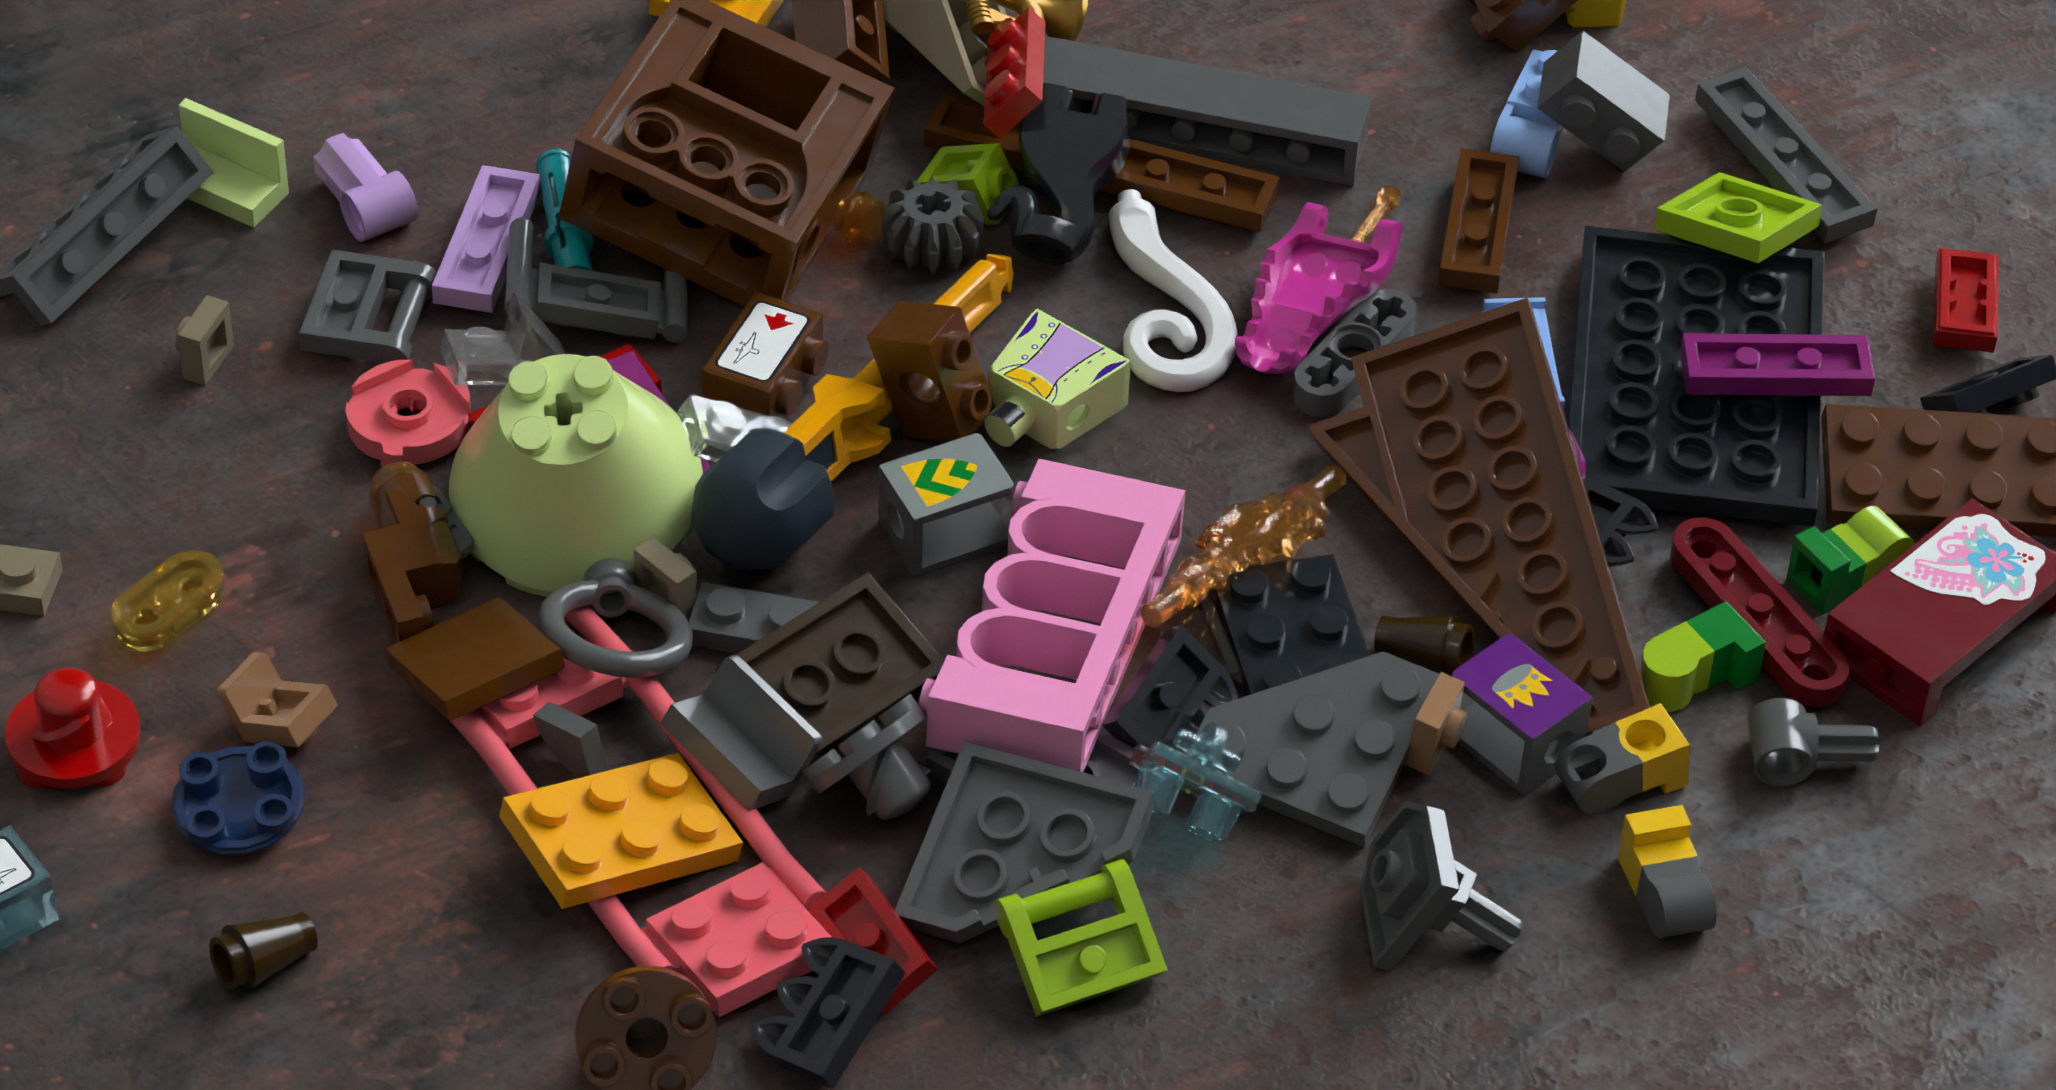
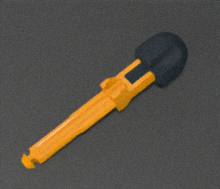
M987 254V260H979L933 304L960 307L969 333H971L1002 303V291L1011 292L1013 282L1011 257ZM875 358L853 379L826 374L813 386L815 403L784 432L770 428L751 429L736 445L731 447L702 474L695 485L691 523L706 552L735 570L772 569L783 562L795 549L806 543L834 515L835 494L831 481L850 463L877 455L891 442L890 428L878 425L893 410Z

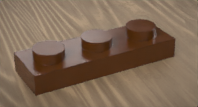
M1461 148L1440 264L1438 285L1498 294L1519 156Z

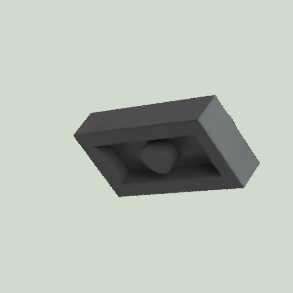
M702 582L689 619L693 632L692 647L738 654L819 602Z

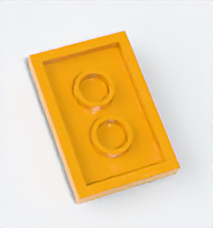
M679 753L503 797L499 814L500 819L562 909L738 862L743 841Z

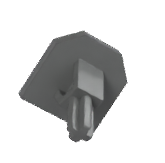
M1404 801L1371 843L1360 891L1373 966L1376 968L1392 971L1427 928L1443 932L1451 921L1497 950L1507 951L1520 935L1523 927L1521 919L1473 890L1472 886L1477 874L1454 860L1444 810Z

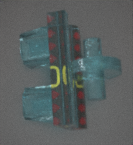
M1211 722L1205 726L1199 736L1181 728L1174 738L1173 745L1190 753L1189 756L1159 741L1154 742L1149 749L1142 745H1136L1129 764L1140 769L1134 786L1154 792L1156 805L1153 813L1170 815L1180 789L1196 796L1197 799L1185 827L1209 841L1216 842L1226 839L1240 813L1256 810L1262 792L1214 769L1216 766L1232 774L1240 762V756L1224 749L1228 735L1226 728Z

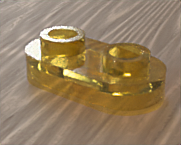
M190 550L171 556L122 593L112 605L111 618L117 641L130 650L140 652L157 650L172 642L216 608L224 599L226 585L221 562L210 553Z

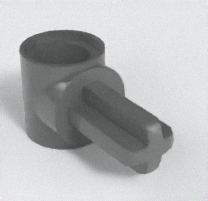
M1787 698L1765 700L1753 707L1748 714L1747 720L1754 772L1756 777L1765 784L1772 786L1797 784L1815 771L1817 761L1873 762L1877 759L1879 735L1877 729L1869 725H1818L1814 713H1806L1805 708L1799 702Z

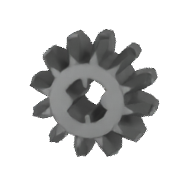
M932 175L928 183L920 184L908 179L904 190L891 191L890 199L887 202V207H885V215L882 216L881 232L884 235V243L887 244V248L890 251L891 259L904 260L909 271H913L921 266L928 267L932 275H934L938 267L945 266L950 270L957 271L962 260L967 261L975 258L976 250L979 248L980 237L984 233V216L981 215V207L978 206L974 191L960 190L956 179L946 184L937 183Z

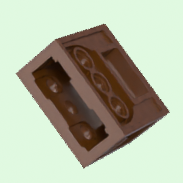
M670 0L575 139L558 218L666 270L679 273L685 279L746 307L756 292L787 302L872 167L895 88L708 0ZM630 191H639L648 195L653 203L646 207H637L625 201L622 195ZM694 217L704 222L706 227L701 229L686 227L679 221V218ZM737 242L750 243L759 249L761 255L755 258H744L737 255L730 246Z

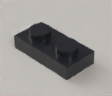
M2053 355L2017 358L1922 396L1920 400L1924 410L1990 414L1988 407L2001 401L2004 407H2010L2039 397L2037 387L2056 379V364Z

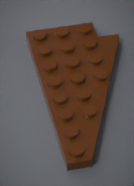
M1528 297L1351 357L1364 407L1309 425L1310 432L1317 446L1496 640H1499L1506 634L1514 635L1593 697L1587 736L1591 735L1595 730L1650 708L1651 705L1536 318Z

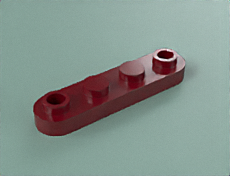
M1704 517L1692 518L1682 522L1674 532L1670 552L1671 562L1676 570L1710 608L1727 601L1766 641L1762 666L1789 697L1800 704L1811 707L1829 706L1839 701L1845 693L1850 672L1849 662L1839 648L1727 525L1715 519Z

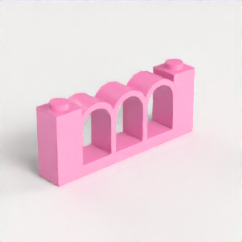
M1038 459L1028 482L1019 481L1016 486L1011 506L1012 518L1010 519L1007 557L995 562L985 573L982 612L969 618L959 629L956 657L947 655L936 680L927 678L923 685L919 706L927 716L926 746L959 754L964 741L1084 772L1103 727L1101 724L1108 715L1180 544L1186 490ZM1031 610L1051 612L1055 614L1100 623L1101 625L1098 626L1094 624H1089L1085 622H1080ZM1000 666L1021 667L1077 681L1076 683H1071Z

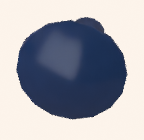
M262 741L253 746H231L212 753L196 752L187 756L179 766L180 780L174 787L171 812L179 832L195 847L218 855H246L272 846L292 831L304 810L305 787L297 768L287 760L284 748L272 741Z

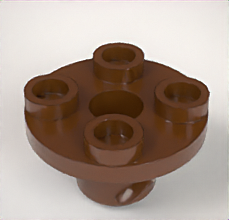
M657 966L628 968L602 981L589 994L581 1007L575 1029V1044L581 1066L588 1080L599 1090H692V1087L700 1081L708 1070L717 1043L715 1018L708 1000L702 991L682 974Z

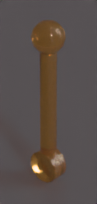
M1386 185L1378 189L1377 204L1351 240L1364 242L1386 210H1392L1399 206L1401 193L1398 188Z

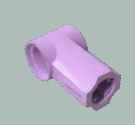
M344 133L332 136L325 140L322 149L313 156L315 173L340 202L344 220L353 236L359 242H365L417 220V201L404 175L399 171L387 174L359 139L348 138Z

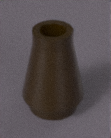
M1383 615L1378 622L1374 638L1376 653L1386 652L1440 674L1443 672L1450 676L1455 669L1472 658L1475 645L1474 627L1461 623L1458 616L1396 618Z
M304 912L289 917L226 925L222 929L221 935L210 940V959L218 979L227 989L233 990L242 987L249 991L301 956L315 951L318 947V937L311 919Z

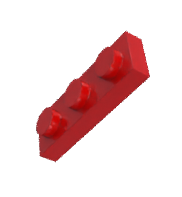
M1030 7L1015 20L1010 17L1003 20L993 30L987 41L988 55L985 68L986 87L984 92L983 124L1000 139L1037 107L1043 99L1046 22Z

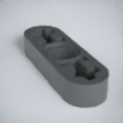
M1380 289L1360 302L1297 366L1293 385V402L1295 406L1303 413L1314 417H1330L1340 413L1360 393L1351 358L1341 354L1340 350L1345 347L1354 346L1371 351L1412 337L1414 335L1417 311L1414 300L1398 290ZM1377 320L1383 322V323L1380 325V331H1379V332L1376 330V329H1377ZM1330 373L1333 375L1332 386L1326 384L1330 380Z

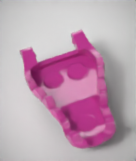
M1307 202L1302 208L1294 226L1280 241L1267 248L1265 261H1261V279H1256L1255 293L1251 299L1252 319L1247 322L1243 337L1237 335L1235 337L1236 352L1241 363L1265 374L1285 375L1296 370L1297 366L1307 355L1313 342L1346 312L1375 293L1389 277L1399 249L1403 223L1381 219L1376 226L1371 244L1324 234L1329 216L1327 207Z

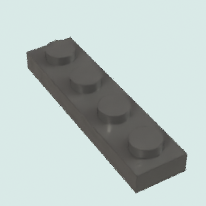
M1747 67L1698 83L1695 101L1775 190L1822 204L1820 226L1813 231L1824 244L1874 226L1878 208Z

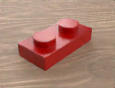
M860 867L807 909L832 937L844 939L892 958L904 970V977L882 1010L885 1014L938 971V968L871 877Z

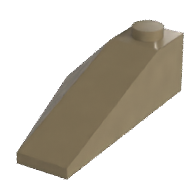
M883 0L885 24L906 38L965 95L984 106L985 68L988 55L987 41L991 33L983 36H977L972 33L964 1ZM987 1L989 8L1007 15L1004 7Z

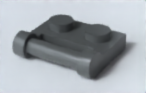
M331 250L299 332L301 351L374 361L377 365L395 360H410L413 352L410 340L424 302L433 296L432 284L437 274L436 270L422 262ZM387 288L401 290L402 294L388 331L372 330Z

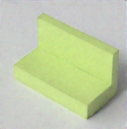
M185 98L179 104L182 132L214 172L187 199L254 228L289 194L284 140Z

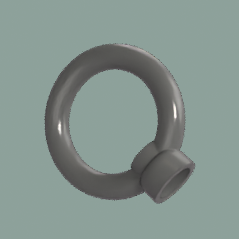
M605 558L597 561L587 569L583 581L570 583L556 589L543 601L538 613L540 631L561 648L563 658L582 668L609 676L639 678L663 674L681 664L687 658L693 644L691 626L679 608L664 597L648 589L636 586L632 568L629 564L617 558ZM609 590H616L620 592L612 596L602 595L604 592ZM585 606H593L597 613L605 617H617L624 614L627 610H631L658 624L666 633L667 641L660 647L646 651L628 652L608 649L592 644L576 635L566 625L564 617L568 612Z

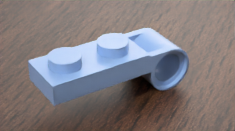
M1532 50L1498 119L1490 148L1492 153L1519 156L1517 172L1545 179L1550 174L1563 127L1540 111L1537 105L1544 62L1558 50H1546L1543 52Z

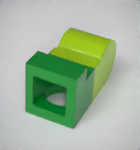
M1870 506L1856 513L1847 523H1841L1823 533L1813 526L1795 535L1786 580L1823 615L1837 607L1912 547L1914 541L1879 507ZM1818 571L1823 573L1821 586L1817 585L1811 577Z
M1727 601L1652 638L1646 643L1641 658V675L1651 707L1661 703L1667 712H1673L1687 706L1693 694L1703 692L1725 680H1728L1737 691L1758 682L1766 641Z

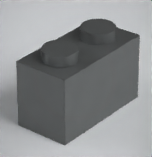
M1582 31L1544 62L1537 108L1625 172L1665 141L1670 94L1589 34Z

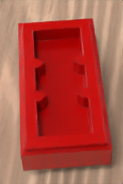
M1938 248L1935 261L1933 346L1994 353L1998 335L1999 255Z

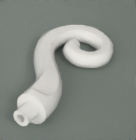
M1128 189L1122 191L1118 195V203L1110 209L1108 215L1112 239L1118 254L1134 273L1188 308L1201 322L1206 335V343L1203 350L1195 356L1183 360L1163 358L1151 350L1148 342L1158 337H1165L1170 339L1178 350L1186 353L1191 351L1196 344V330L1191 321L1178 312L1165 309L1152 310L1142 313L1130 321L1123 337L1124 357L1131 360L1130 369L1139 379L1154 387L1175 392H1192L1205 388L1225 374L1236 354L1235 337L1236 335L1238 336L1233 314L1218 291L1164 245L1159 235L1155 209L1151 203L1143 200L1141 194L1136 190Z

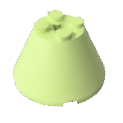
M559 354L544 357L534 362H522L512 369L509 374V382L471 426L456 452L449 479V499L452 510L473 539L474 550L470 554L477 562L481 560L489 568L505 577L506 584L531 594L547 597L564 585L583 581L587 569L602 559L617 558L629 564L634 572V549L652 537L671 551L679 542L684 544L693 529L691 516L694 490L703 471L700 454L690 430L677 413L664 401L612 370L611 365L606 359L599 356L585 357L573 354ZM609 590L604 592L602 595H607L618 591Z

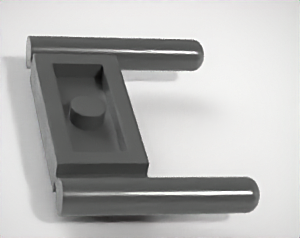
M523 217L516 218L511 222L505 310L510 316L523 317L528 312L534 313L533 320L654 340L656 333H661L667 341L673 343L681 342L687 337L688 279H685L681 274L664 269V290H661L660 282L547 263H540L538 269H533V223Z

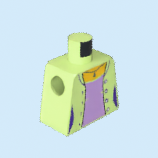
M1036 309L991 365L988 373V387L991 390L996 407L985 419L986 431L996 443L1005 447L1011 446L1025 434L1050 449H1061L1128 405L1131 360L1043 311Z

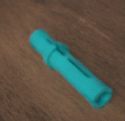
M561 149L545 151L536 160V171L540 174L543 206L548 225L544 238L547 253L554 259L555 265L594 271L590 258V251L593 248L592 234L558 218L571 161L569 159L571 158L570 154Z

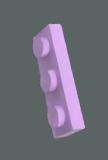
M485 165L481 166L432 284L433 303L489 313L493 312L507 277L510 224L513 220L520 217L530 220L541 193L540 174Z

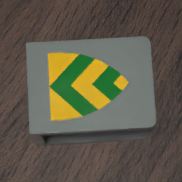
M975 433L879 465L878 524L912 577L915 578L1008 546L1009 529L990 501L1011 495L1014 483L981 434Z

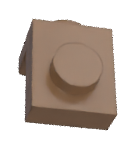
M262 652L251 653L217 689V695L243 741L250 743L272 741L280 746L299 747L318 733L319 725L338 706L327 685L282 681L268 655Z
M1443 672L1440 673L1414 719L1410 739L1411 744L1405 766L1430 776L1446 746L1453 749L1457 745L1469 715L1467 711L1460 709L1465 687L1464 681Z

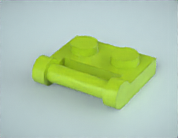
M1123 859L1102 865L1101 873L1025 898H1020L1016 893L996 899L994 902L997 922L1004 936L1008 938L1036 1017L1159 977L1168 970L1133 874ZM1110 899L1115 905L1118 915L1037 941L1032 927L1033 923Z

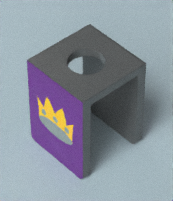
M1512 634L1504 635L1452 673V677L1465 682L1464 693L1475 701L1464 709L1469 715L1457 744L1523 797L1556 775L1554 767L1561 752L1570 744L1587 736L1593 697Z

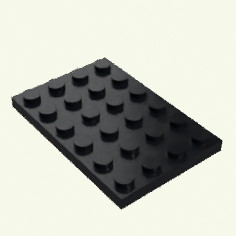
M1585 226L1582 241L1568 429L1572 431L1586 460L1585 477H1590L1632 496L1652 509L1814 526L1818 510L1821 396L1686 394L1680 348L1683 333L1822 335L1825 252L1784 247L1763 261L1755 263L1672 235Z

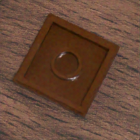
M500 597L385 648L389 667L449 721L466 715L565 668L561 648Z

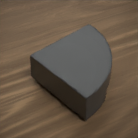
M550 702L533 714L536 726L543 740L560 763L575 777L581 778L607 771L597 724Z

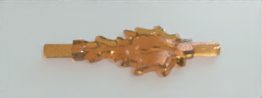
M1331 464L1304 485L1294 484L1281 494L1269 492L1262 501H1246L1231 504L1222 515L1223 517L1206 526L1202 532L1203 534L1200 535L1195 543L1204 552L1183 560L1178 566L1177 570L1179 572L1167 580V588L1142 606L1141 616L1144 622L1150 627H1159L1186 605L1196 606L1207 597L1209 590H1222L1226 586L1228 576L1234 572L1246 570L1250 562L1264 565L1271 558L1278 555H1285L1289 559L1294 560L1303 543L1323 538L1327 533V527L1322 521L1330 514V510L1323 504V501L1346 484L1347 477L1343 469L1338 465Z

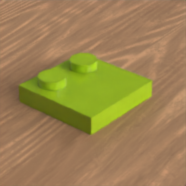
M1719 172L1659 206L1656 211L1655 230L1759 263L1819 227L1822 204Z

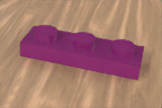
M1683 333L1680 354L1686 394L1872 396L1875 374L1867 335Z

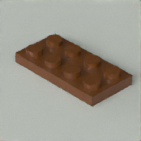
M1839 404L1825 405L1821 415L1827 523L1845 524L1862 509L1877 506L1900 528L1933 530L1973 498L2028 536L2056 537V418Z

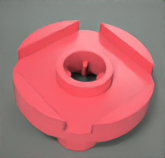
M395 360L375 366L363 373L352 386V398L348 403L346 402L347 430L352 442L364 454L380 460L382 468L392 473L408 472L416 464L434 461L459 448L463 438L469 431L468 414L471 413V401L466 383L453 370L433 363L434 371L414 369L413 360ZM407 407L412 413L414 411L420 413L412 416L398 415V410Z

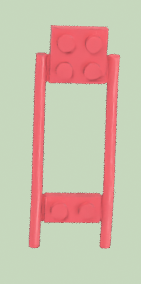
M590 606L574 609L565 615L569 623L586 641L608 649L632 652ZM563 658L565 668L561 669V671L455 720H450L453 726L482 757L503 788L511 796L537 789L509 750L541 735L533 714L550 702L582 716L623 697V689L629 686L763 862L647 918V926L642 929L616 895L587 903L617 944L637 967L657 966L679 972L690 979L702 991L711 1009L718 1017L777 989L776 986L779 982L794 977H801L813 971L803 957L802 945L814 939L832 936L807 909L827 894V892L790 854L757 809L749 811L660 724L670 705L675 702L655 676L639 678L609 676L582 668Z

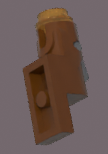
M405 461L390 463L382 467L374 475L371 482L372 488L369 499L377 517L379 529L362 533L367 579L393 644L433 627L434 621L431 609L442 607L459 597L463 574V559L474 550L472 537L452 510V506L437 486L432 485L429 476L424 471L418 469L416 465Z

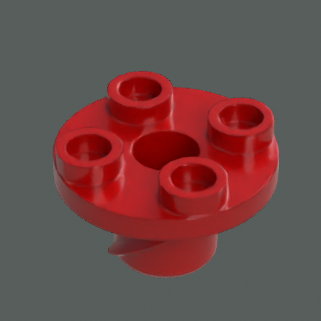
M77 668L57 669L42 677L37 683L35 690L25 696L14 707L5 727V741L9 758L18 770L22 782L35 788L48 786L69 789L86 787L93 784L98 786L113 785L124 777L126 765L136 753L141 737L138 713L129 697L116 687L96 681L90 674Z

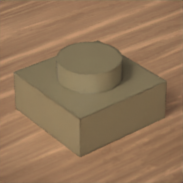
M206 295L192 316H186L181 321L175 337V347L180 352L183 379L206 386L234 347L228 301Z
M652 537L634 549L636 586L648 589L664 597L678 607L689 621L697 598L696 570L686 557L679 553H673Z
M0 544V610L45 616L63 571L60 552Z

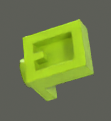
M999 143L941 147L916 181L920 184L928 183L932 175L935 181L941 184H946L956 179L960 190L974 191L975 199L978 202V206L981 207V215L984 216V223L986 225H997L1002 220L1001 218L997 221L989 220L987 215L989 208L996 198L1005 189L1019 185L1016 174L1011 169Z

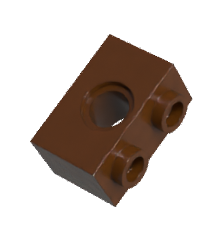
M899 300L868 335L867 339L903 437L950 442L969 436L977 430L996 407L960 307Z

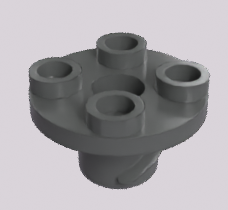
M909 694L879 716L885 725L883 730H881L875 720L871 721L838 745L845 755L844 758L841 759L836 750L832 749L802 772L818 794L848 775L867 801V816L875 813L879 819L884 821L903 816L914 809L928 794L931 782L926 775L932 770L926 766L918 765L899 737L927 716L913 696Z

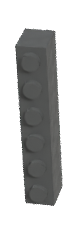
M1045 36L1043 83L1066 86L1069 90L1073 91L1074 102L1071 111L1091 114L1096 95L1102 93L1123 96L1126 98L1129 139L1216 161L1354 186L1368 140L1372 97Z

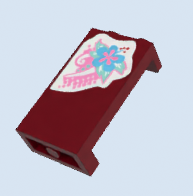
M1972 498L1830 611L1827 616L1824 633L1846 656L1850 666V679L1921 727L1936 714L1942 688L2038 608L2043 607L2050 613L2056 612V552L2046 548L2010 524L2006 519L1995 514Z

